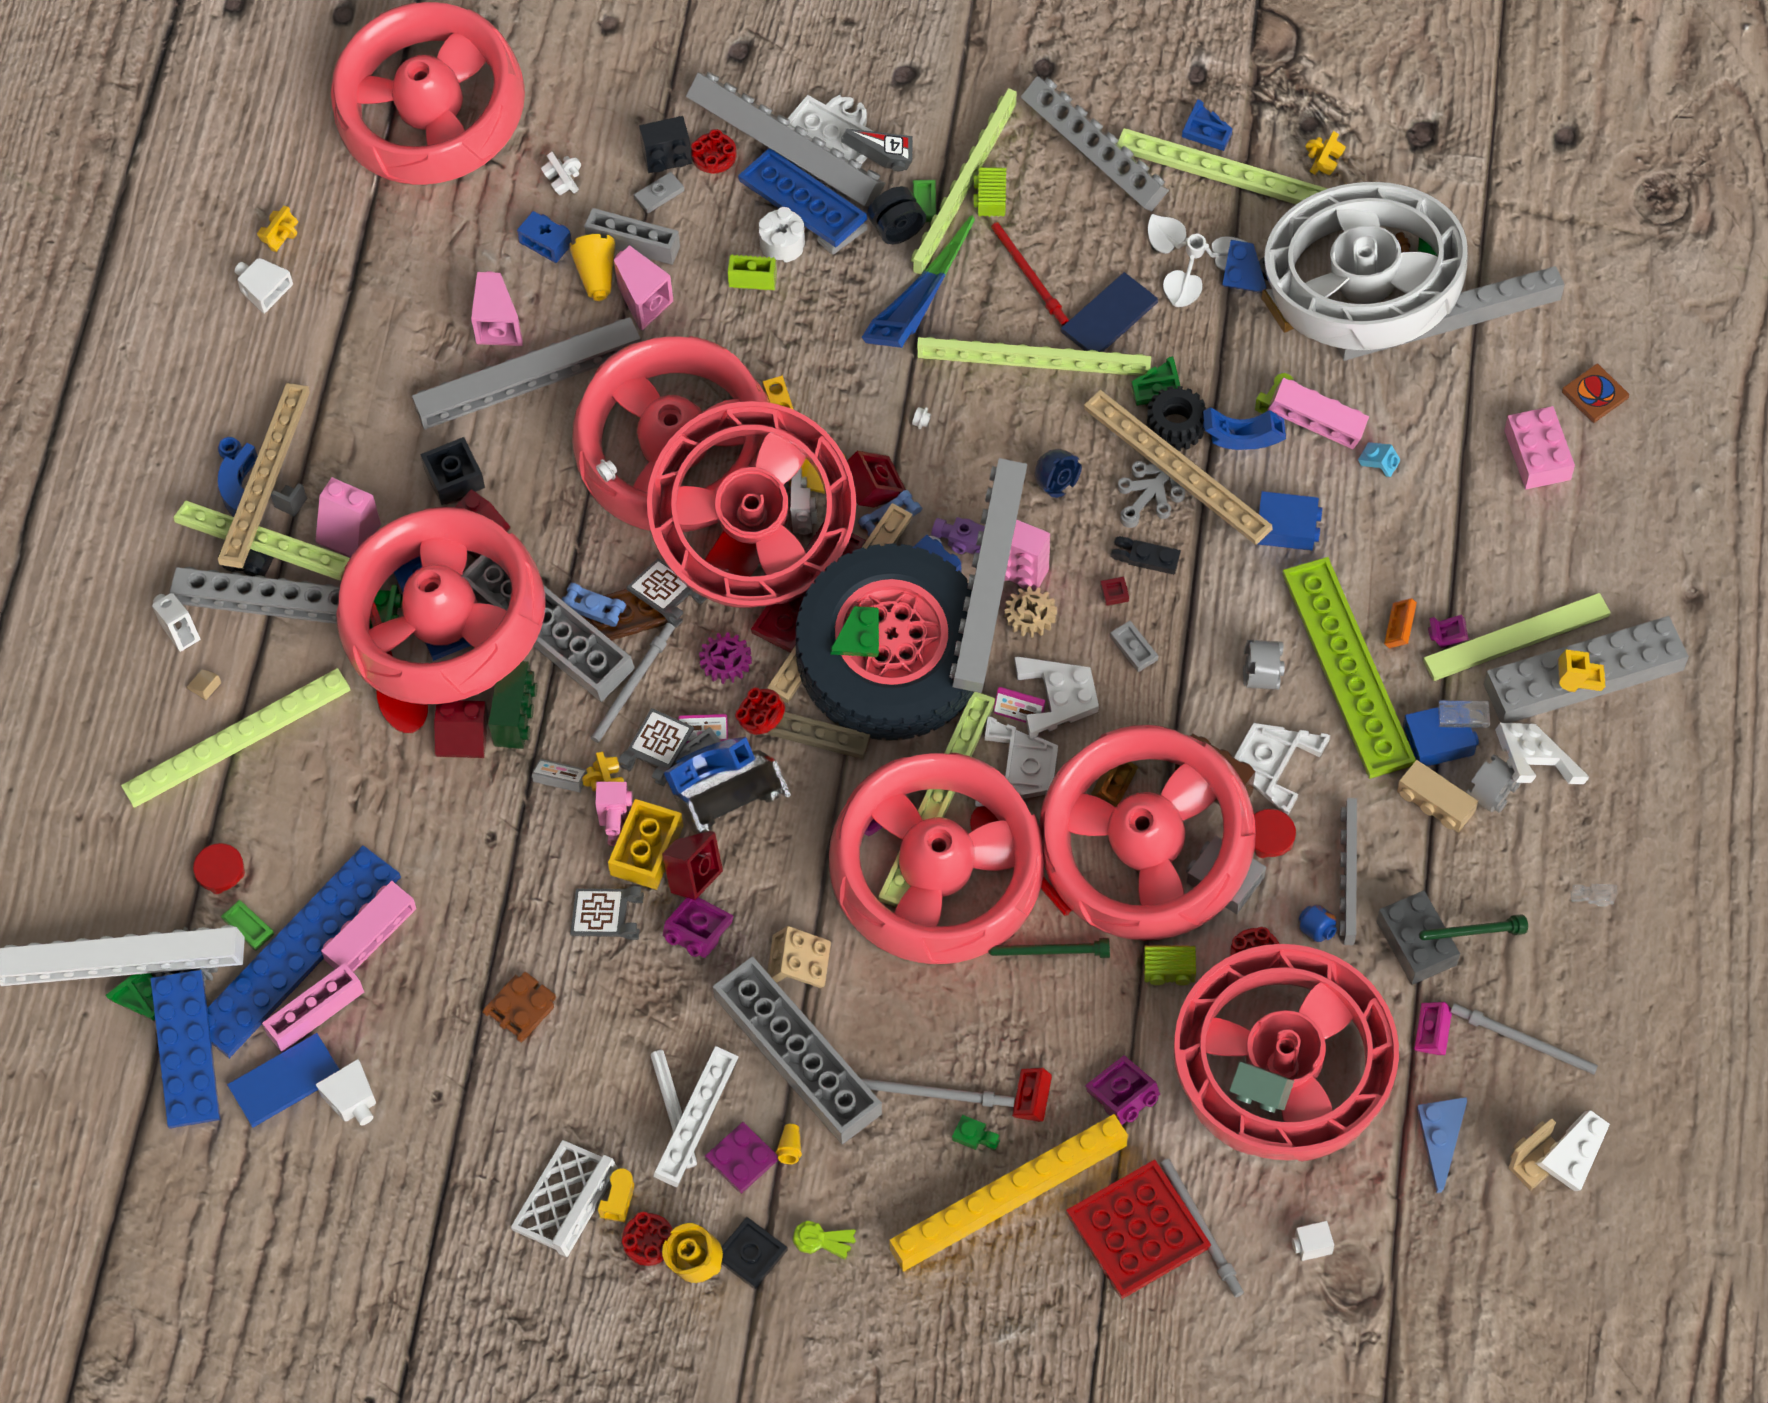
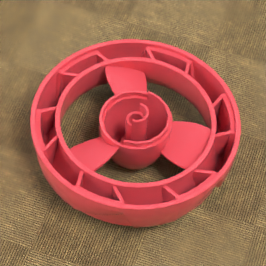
M438 2L404 4L381 13L378 17L367 23L354 35L346 48L340 53L334 68L331 84V100L335 123L339 135L350 154L362 166L378 176L391 181L413 185L437 184L451 181L467 175L486 164L506 145L513 135L521 118L525 98L524 80L519 63L503 35L480 14L470 9L466 10L455 5ZM445 41L437 58L430 55H418L403 62L396 71L394 81L371 76L384 60L405 47L422 42ZM486 62L494 76L493 92L484 112L465 130L462 123L456 117L463 102V94L459 83L477 73ZM394 101L397 111L405 123L414 128L426 130L427 146L399 145L377 136L363 121L362 104Z
M693 336L653 338L630 344L613 354L599 366L576 409L573 421L572 443L579 474L589 493L606 511L629 525L650 531L647 513L649 481L661 451L673 435L687 422L712 408L735 402L758 401L770 403L765 391H763L740 359L726 348L714 342ZM669 373L692 374L718 384L733 399L717 403L702 411L696 404L684 397L677 395L660 397L658 391L648 379ZM616 402L627 411L640 417L637 428L641 451L649 463L639 474L633 486L624 482L616 474L614 480L611 479L605 482L596 469V466L601 463L600 460L606 461L602 448L603 429L606 419ZM753 435L739 436L715 444V446L725 447L744 445L733 466L721 478L705 487V489L717 492L720 484L729 474L742 468L755 467L758 452L765 437ZM708 449L705 452H703L692 463L690 468L698 464L704 458ZM716 519L703 524L680 525L682 532L703 529L719 522Z
M758 401L735 402L712 408L698 415L680 428L661 451L650 477L647 494V513L654 543L661 557L680 581L700 596L713 602L735 608H752L778 603L785 604L805 595L816 577L822 571L825 572V568L832 562H837L838 558L842 557L854 527L856 492L852 473L842 451L830 435L816 422L793 409L778 404ZM753 435L765 437L758 452L756 466L742 468L729 474L722 481L717 492L701 487L681 486L682 480L692 463L713 445L739 436ZM805 459L812 464L821 479L827 505L822 531L817 541L807 553L799 540L783 526L788 514V496L784 484L799 471ZM751 506H752V507H756V509H747V508H748V507H751ZM717 519L721 528L733 539L743 543H756L758 558L766 575L754 577L739 576L713 567L692 549L680 525H697Z
M427 508L388 523L369 536L356 549L345 566L340 585L339 604L336 612L337 628L342 647L351 665L373 688L387 696L410 703H449L469 698L491 688L525 659L535 644L543 624L545 591L536 563L516 535L507 533L493 520L465 508ZM467 551H472L491 559L509 576L512 591L507 611L498 606L478 603L470 583L462 576L466 566ZM420 556L422 568L415 571L409 577L404 587L402 598V612L404 616L386 621L370 629L372 604L381 586L398 568ZM412 633L419 640L432 645H449L460 641L459 639L463 637L474 647V649L461 656L433 663L409 662L387 654V652L401 644Z
M1133 725L1102 734L1098 740L1068 760L1056 773L1047 790L1040 813L1039 827L1043 840L1044 866L1051 884L1060 898L1079 918L1105 933L1131 940L1146 941L1171 938L1194 930L1211 920L1227 906L1240 889L1249 871L1255 849L1256 829L1253 807L1248 792L1233 766L1206 742H1201L1191 736L1163 726ZM1153 759L1180 765L1168 779L1161 795L1151 792L1136 793L1123 799L1114 807L1105 800L1085 794L1087 789L1103 774L1128 762ZM1217 798L1223 817V838L1219 854L1205 878L1192 890L1184 894L1181 879L1172 864L1180 854L1185 842V826L1183 821L1204 811ZM1071 833L1085 836L1108 835L1109 842L1117 857L1128 867L1140 871L1138 888L1141 905H1131L1113 900L1103 895L1087 882L1074 860L1071 847Z
M959 753L922 754L899 758L883 765L868 775L854 789L841 811L832 832L829 849V872L834 894L847 919L856 930L874 945L892 955L917 963H959L988 953L992 947L1000 946L1026 921L1036 903L1043 880V840L1035 814L1030 813L1013 785L994 767L981 760ZM928 789L958 792L984 805L999 821L985 824L968 834L962 826L947 818L935 817L922 820L916 807L905 795ZM873 819L884 829L902 839L899 868L910 888L900 900L894 913L874 896L866 883L861 869L860 846L865 831ZM1013 867V875L1009 886L1000 900L990 910L965 923L937 926L941 916L942 897L949 896L962 889L970 879L973 868L999 871Z
M1272 944L1253 947L1229 956L1213 966L1198 980L1187 995L1178 1016L1174 1036V1061L1180 1084L1192 1103L1198 1120L1216 1138L1234 1150L1245 1154L1274 1160H1298L1304 1162L1318 1159L1344 1148L1370 1125L1391 1094L1398 1069L1399 1042L1396 1026L1386 1002L1374 985L1360 971L1342 959L1322 950L1295 944ZM1269 985H1292L1311 990L1304 999L1299 1012L1283 1010L1269 1013L1258 1020L1251 1031L1233 1022L1215 1018L1227 1003L1255 988ZM1352 1020L1364 1044L1365 1070L1355 1091L1344 1103L1333 1110L1328 1095L1316 1079L1323 1067L1326 1052L1325 1039L1343 1030ZM1206 1053L1219 1056H1246L1248 1064L1294 1080L1285 1110H1281L1284 1122L1261 1118L1234 1103L1222 1091L1214 1079Z

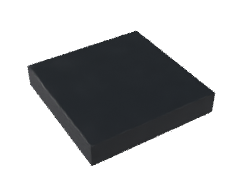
M746 1217L722 1245L723 1258L721 1265L753 1289H756L788 1251V1247Z

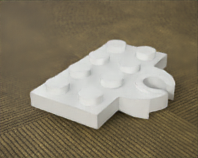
M807 95L788 117L791 126L804 128L808 131V136L822 139L826 142L825 146L829 149L833 147L844 153L843 157L847 160L851 158L863 164L867 159L866 156L841 142V137L846 129L872 131L865 127L867 124V111L861 102L857 105L855 112L848 113L846 110L854 104L851 97H841V95H838L825 105Z

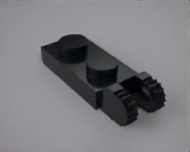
M1123 536L1115 538L1114 545L1131 550V553L1122 549H1114L1110 555L1112 559L1126 562L1128 565L1174 575L1176 573L1181 550L1138 540L1133 541Z

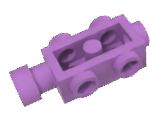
M959 517L956 518L954 525L948 524L946 520L936 518L931 536L940 539L942 537L947 538L948 546L955 553L964 554L968 552L974 554L980 552L981 546L976 545L979 531H984L985 526L977 524L970 519Z

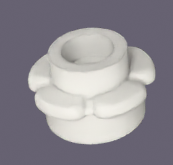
M918 407L912 425L917 426L918 429H921L922 426L927 427L931 414L927 413V407L925 409Z
M603 459L600 460L601 463L596 466V469L605 482L611 479L614 480L616 478L615 473H617L615 465L610 460L607 462Z

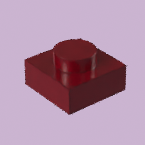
M1124 576L1100 581L1105 606L1129 602V593Z

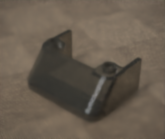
M761 750L752 751L755 760L736 771L714 774L697 782L682 793L674 794L673 796L692 831L695 834L711 831L716 818L756 799L765 800L768 803L778 799L779 794L786 798L790 797L791 794L777 761Z

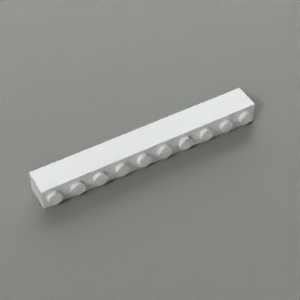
M225 925L217 929L202 927L195 931L150 932L148 935L140 936L127 934L124 937L118 938L103 936L95 940L80 938L73 942L58 940L53 941L51 944L30 943L28 946L6 945L4 948H0V985L10 986L243 965L245 937L237 927Z

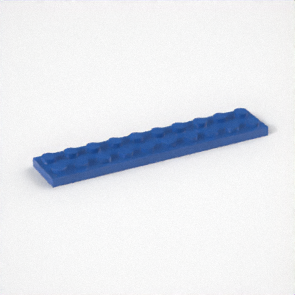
M362 845L207 1008L211 1044L230 1058L324 959L321 952L324 944L330 938H334L347 921H352L358 915L360 908L364 904L370 903L376 897V893L382 886H387L391 881L396 883L401 878L400 873Z

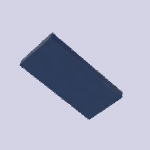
M1123 272L1061 328V333L1084 351L1095 350L1104 352L1158 303V298L1127 273Z

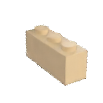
M1418 760L1414 762L1399 781L1397 792L1400 793L1404 800L1412 801L1425 814L1434 816L1448 829H1453L1459 833L1476 812L1478 800Z

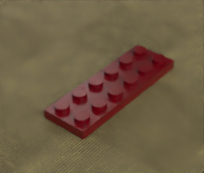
M824 522L822 523V525L820 526L812 540L805 548L806 553L812 548L814 543L817 541L822 531ZM852 533L842 556L847 553L852 554L854 550L862 548L866 539ZM805 595L785 604L778 603L766 606L752 626L751 633L791 653L796 646V621Z

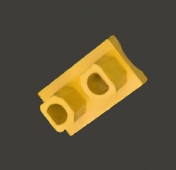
M1333 131L1329 139H1326L1324 143H1322L1323 139L1321 137L1307 142L1305 147L1309 152L1308 156L1310 158L1317 156L1309 172L1315 175L1318 171H1321L1330 176L1335 170L1337 162L1328 156L1330 154L1339 159L1346 146L1337 141L1338 133Z
M284 205L280 211L273 210L269 216L270 225L268 227H261L257 232L260 240L266 243L271 251L274 252L278 251L287 237L294 239L297 235L294 227L298 220L291 214L290 208Z
M603 752L596 753L597 760L593 763V767H588L586 769L587 774L582 777L583 785L591 787L592 791H596L597 782H624L622 777H610V774L618 773L619 762L617 757H605Z

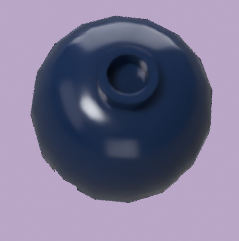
M1063 449L1049 450L1038 459L1034 474L1038 486L1051 497L1058 498L1064 496L1066 493L1062 491L1069 485L1073 488L1080 477L1082 465L1078 462L1080 459L1073 453Z

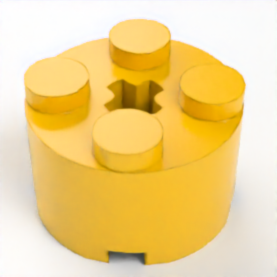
M694 1223L679 1225L670 1232V1237L663 1244L662 1254L664 1262L674 1273L686 1282L700 1283L720 1272L723 1251L719 1241L710 1232Z

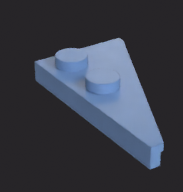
M1467 1097L1417 1106L1437 1193L1442 1192L1446 1184L1467 1104Z

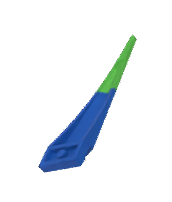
M973 215L967 219L949 244L916 281L871 321L862 336L865 343L902 348L909 335L916 332L975 221Z

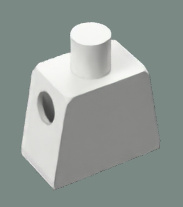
M261 258L256 259L250 266L240 262L235 268V273L239 275L237 281L240 291L264 314L293 285L288 270Z
M173 593L166 596L159 594L154 598L152 608L158 621L180 652L201 640L189 612ZM181 622V628L177 629L174 623Z
M358 1059L316 1084L321 1097L343 1121H349L356 1117L360 1125H365L373 1119L369 1108L374 1106L376 1101Z

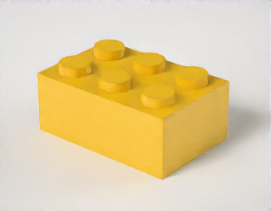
M635 799L608 861L610 875L657 890L666 870L662 853L679 838L684 826L682 813Z

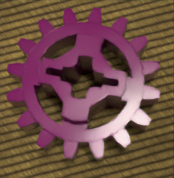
M729 632L726 633L725 637H721L717 633L716 640L709 637V645L702 644L703 652H699L700 667L704 669L705 676H712L713 682L720 678L722 684L725 683L726 679H730L731 683H734V677L743 678L742 671L749 672L748 664H752L751 648L747 647L746 640L739 642V635L736 634L733 638H730Z

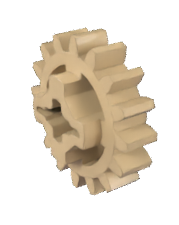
M1028 586L1026 592L1019 588L1018 595L1012 593L1010 595L1011 601H1006L1004 615L1007 617V625H1012L1013 632L1021 630V636H1024L1026 632L1030 633L1031 638L1034 637V632H1038L1042 636L1043 629L1045 628L1050 631L1051 623L1056 622L1057 607L1055 606V599H1049V592L1041 594L1039 587L1036 591H1032L1031 586Z

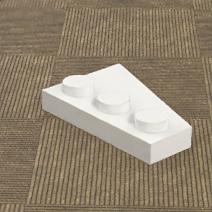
M1591 1110L1584 1111L1566 1130V1134L1559 1142H1555L1550 1147V1151L1535 1164L1573 1191H1580L1610 1124Z

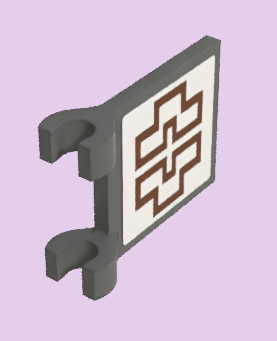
M658 558L627 586L629 592L663 614L667 621L676 628L683 622V619L680 618L683 615V611L677 606L686 597L691 595L699 604L706 600V598L700 596L680 581L668 565Z
M651 708L629 748L620 756L618 762L622 764L621 768L631 771L636 758L657 767L652 778L656 779L654 781L656 784L664 787L667 783L664 772L673 767L691 736L694 727Z
M631 886L626 889H576L571 936L623 937L630 940H639L640 929H637V923H625L628 901L643 903L644 892H641V886Z

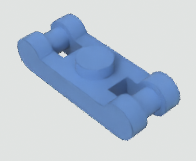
M904 490L897 498L871 514L862 516L858 524L862 529H866L868 531L867 535L870 536L876 527L874 523L881 520L892 503L899 507L905 505L907 507L906 511L913 514L912 517L920 513L922 507L918 502L913 501V496L908 490Z
M576 583L569 584L567 595L561 599L579 615L612 627L617 625L619 614L623 613L626 608V604L623 601L611 599L586 590ZM576 597L582 599L580 603L574 601ZM606 608L610 609L609 613H604Z

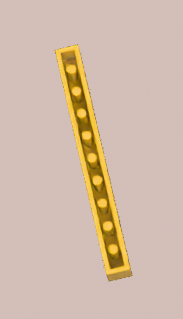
M1115 1114L1109 1116L891 1238L889 1244L892 1255L902 1271H906L1127 1146L1128 1134Z

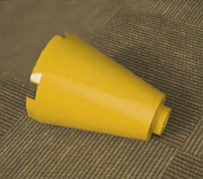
M600 234L578 237L575 239V244H569V248L587 295L593 298L594 301L605 300L611 293L615 251L614 238L610 235H607V239L601 238Z

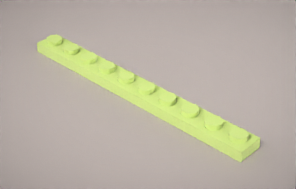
M1008 88L1006 94L999 98L995 113L992 112L990 114L987 128L981 130L977 146L971 148L969 160L967 163L962 164L958 180L952 182L949 196L943 198L939 214L933 216L929 232L926 231L923 234L920 248L915 249L912 254L911 262H913L915 273L921 275L926 269L974 182V175H978L979 167L983 166L1016 107L1017 91Z
M1125 128L1117 143L1121 148L1126 146L1130 149L1135 157L1293 204H1298L1302 200L1328 189Z
M918 337L917 344L918 358L1134 376L1145 375L1151 367V356L1143 354L1106 353L1095 350L1081 351L1072 348L1057 349L1048 346L1032 347L1024 344L982 343L980 341L945 340L933 337Z
M337 668L122 784V789L135 808L351 691L350 687Z
M974 692L963 711L944 754L959 753L972 757L987 724V718L990 717L994 708L995 698ZM928 789L918 809L922 820L935 817L944 818L955 792L942 789ZM900 851L878 897L880 902L897 907L904 894L910 888V885L905 882L900 872Z

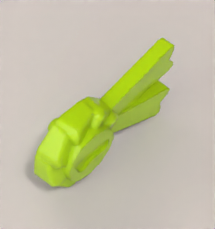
M807 1220L796 1226L792 1240L801 1252L812 1254L823 1248L842 1259H846L847 1252L851 1250V1246L842 1243L854 1244L856 1242L854 1238L856 1230L824 1232L819 1223Z

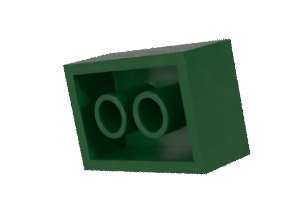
M522 661L512 672L495 683L488 723L495 747L524 749L525 740L530 738L528 721L533 718L534 705L531 703L532 697L537 695V683L534 682V671H531L528 661Z

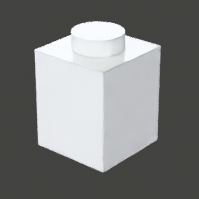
M1327 1221L1296 1228L1295 1237L1292 1238V1245L1295 1253L1300 1254L1302 1261L1333 1253L1334 1242Z

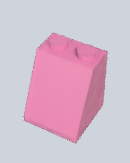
M629 245L624 251H620L614 259L618 288L639 329L643 330L673 302L671 278L668 273Z
M493 271L477 272L471 316L476 344L523 346L518 315L501 273Z
M331 477L319 496L316 543L351 558L356 549L378 530L381 522L372 494Z

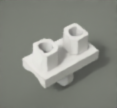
M553 152L549 153L547 157L550 161L541 170L549 180L559 174L560 177L551 183L554 190L559 195H562L569 189L576 193L579 188L570 175L574 177L579 175L580 161L577 158L570 159L569 156L563 158L564 163H562Z

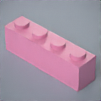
M1285 378L1277 386L1268 411L1271 410L1286 420L1350 449H1354L1361 440L1369 416L1357 409H1351L1335 399H1329L1315 390L1307 389L1297 382Z
M393 881L387 886H382L376 893V897L370 903L364 904L360 908L358 915L352 921H347L342 926L341 931L324 944L321 950L324 960L334 969L346 963L354 972L417 909L414 899Z
M343 963L265 1020L262 1024L266 1034L281 1053L363 994L364 990L361 982L348 965Z

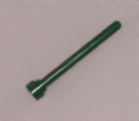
M1523 914L1512 915L1502 922L1422 930L1419 933V938L1424 941L1505 931L1512 935H1523L1528 931V921Z
M1099 938V941H1094V943L1005 945L994 946L988 952L991 956L1095 953V956H1100V958H1110L1109 938Z

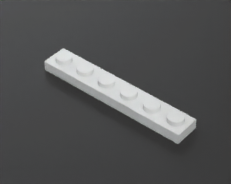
M715 1046L653 1177L678 1187L739 1056Z

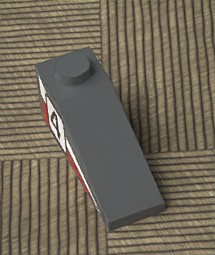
M846 129L841 137L842 143L884 168L900 172L907 170L912 163L913 136Z

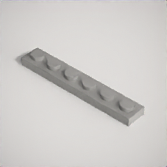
M1347 798L1346 806L1341 807L1340 822H1345V829H1341L1340 844H1345V852L1340 853V867H1344V875H1340V890H1344V898L1340 897L1339 911L1344 913V921L1340 920L1339 936H1344V945H1354L1356 938L1357 798Z

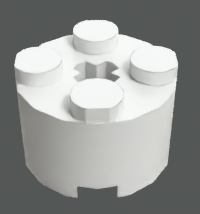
M781 207L765 215L759 222L760 248L767 258L774 257L777 260H784V262H790L798 258L802 254L805 245L804 223L801 217L787 207Z

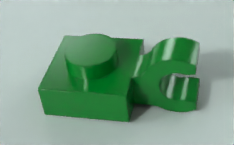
M962 1115L952 1135V1141L974 1150L977 1149L979 1144L996 1150L1000 1142L998 1134L985 1131V1123Z

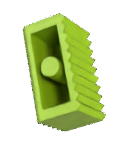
M979 167V175H974V189H978V194H974V208H978V216L1004 217L1006 213V168Z
M730 255L728 266L729 287L775 290L777 268L774 257L766 258L764 256L762 258L759 256L757 258L751 255L749 257L747 255L744 257L742 255Z
M1144 946V982H1150L1152 985L1175 982L1177 985L1182 986L1195 982L1196 946Z

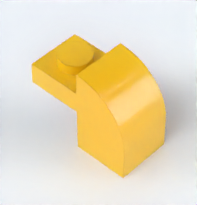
M1566 649L1558 658L1559 684L1563 689L1570 692H1575L1578 688L1602 691L1606 687L1604 665L1590 663L1588 652Z

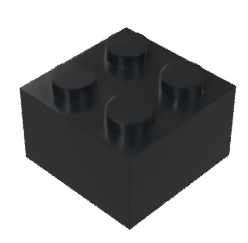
M683 116L639 125L642 153L648 174L692 164L690 139Z
M465 437L420 454L424 470L441 506L466 496L471 489L476 492L485 488L482 472Z

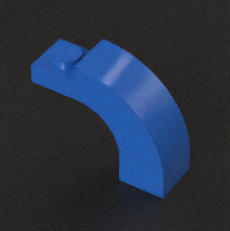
M1211 407L1203 411L1205 431L1212 435V443L1217 446L1232 450L1260 449L1286 439L1284 418L1271 410L1250 419H1232Z
M246 443L242 449L237 451L234 460L225 457L218 472L219 491L224 505L232 517L235 516L244 493V489L241 487L243 479L253 467L258 457L255 446Z
M746 737L732 738L703 747L676 761L675 766L665 771L664 774L673 795L680 794L709 776L725 771L739 770L755 760V757Z

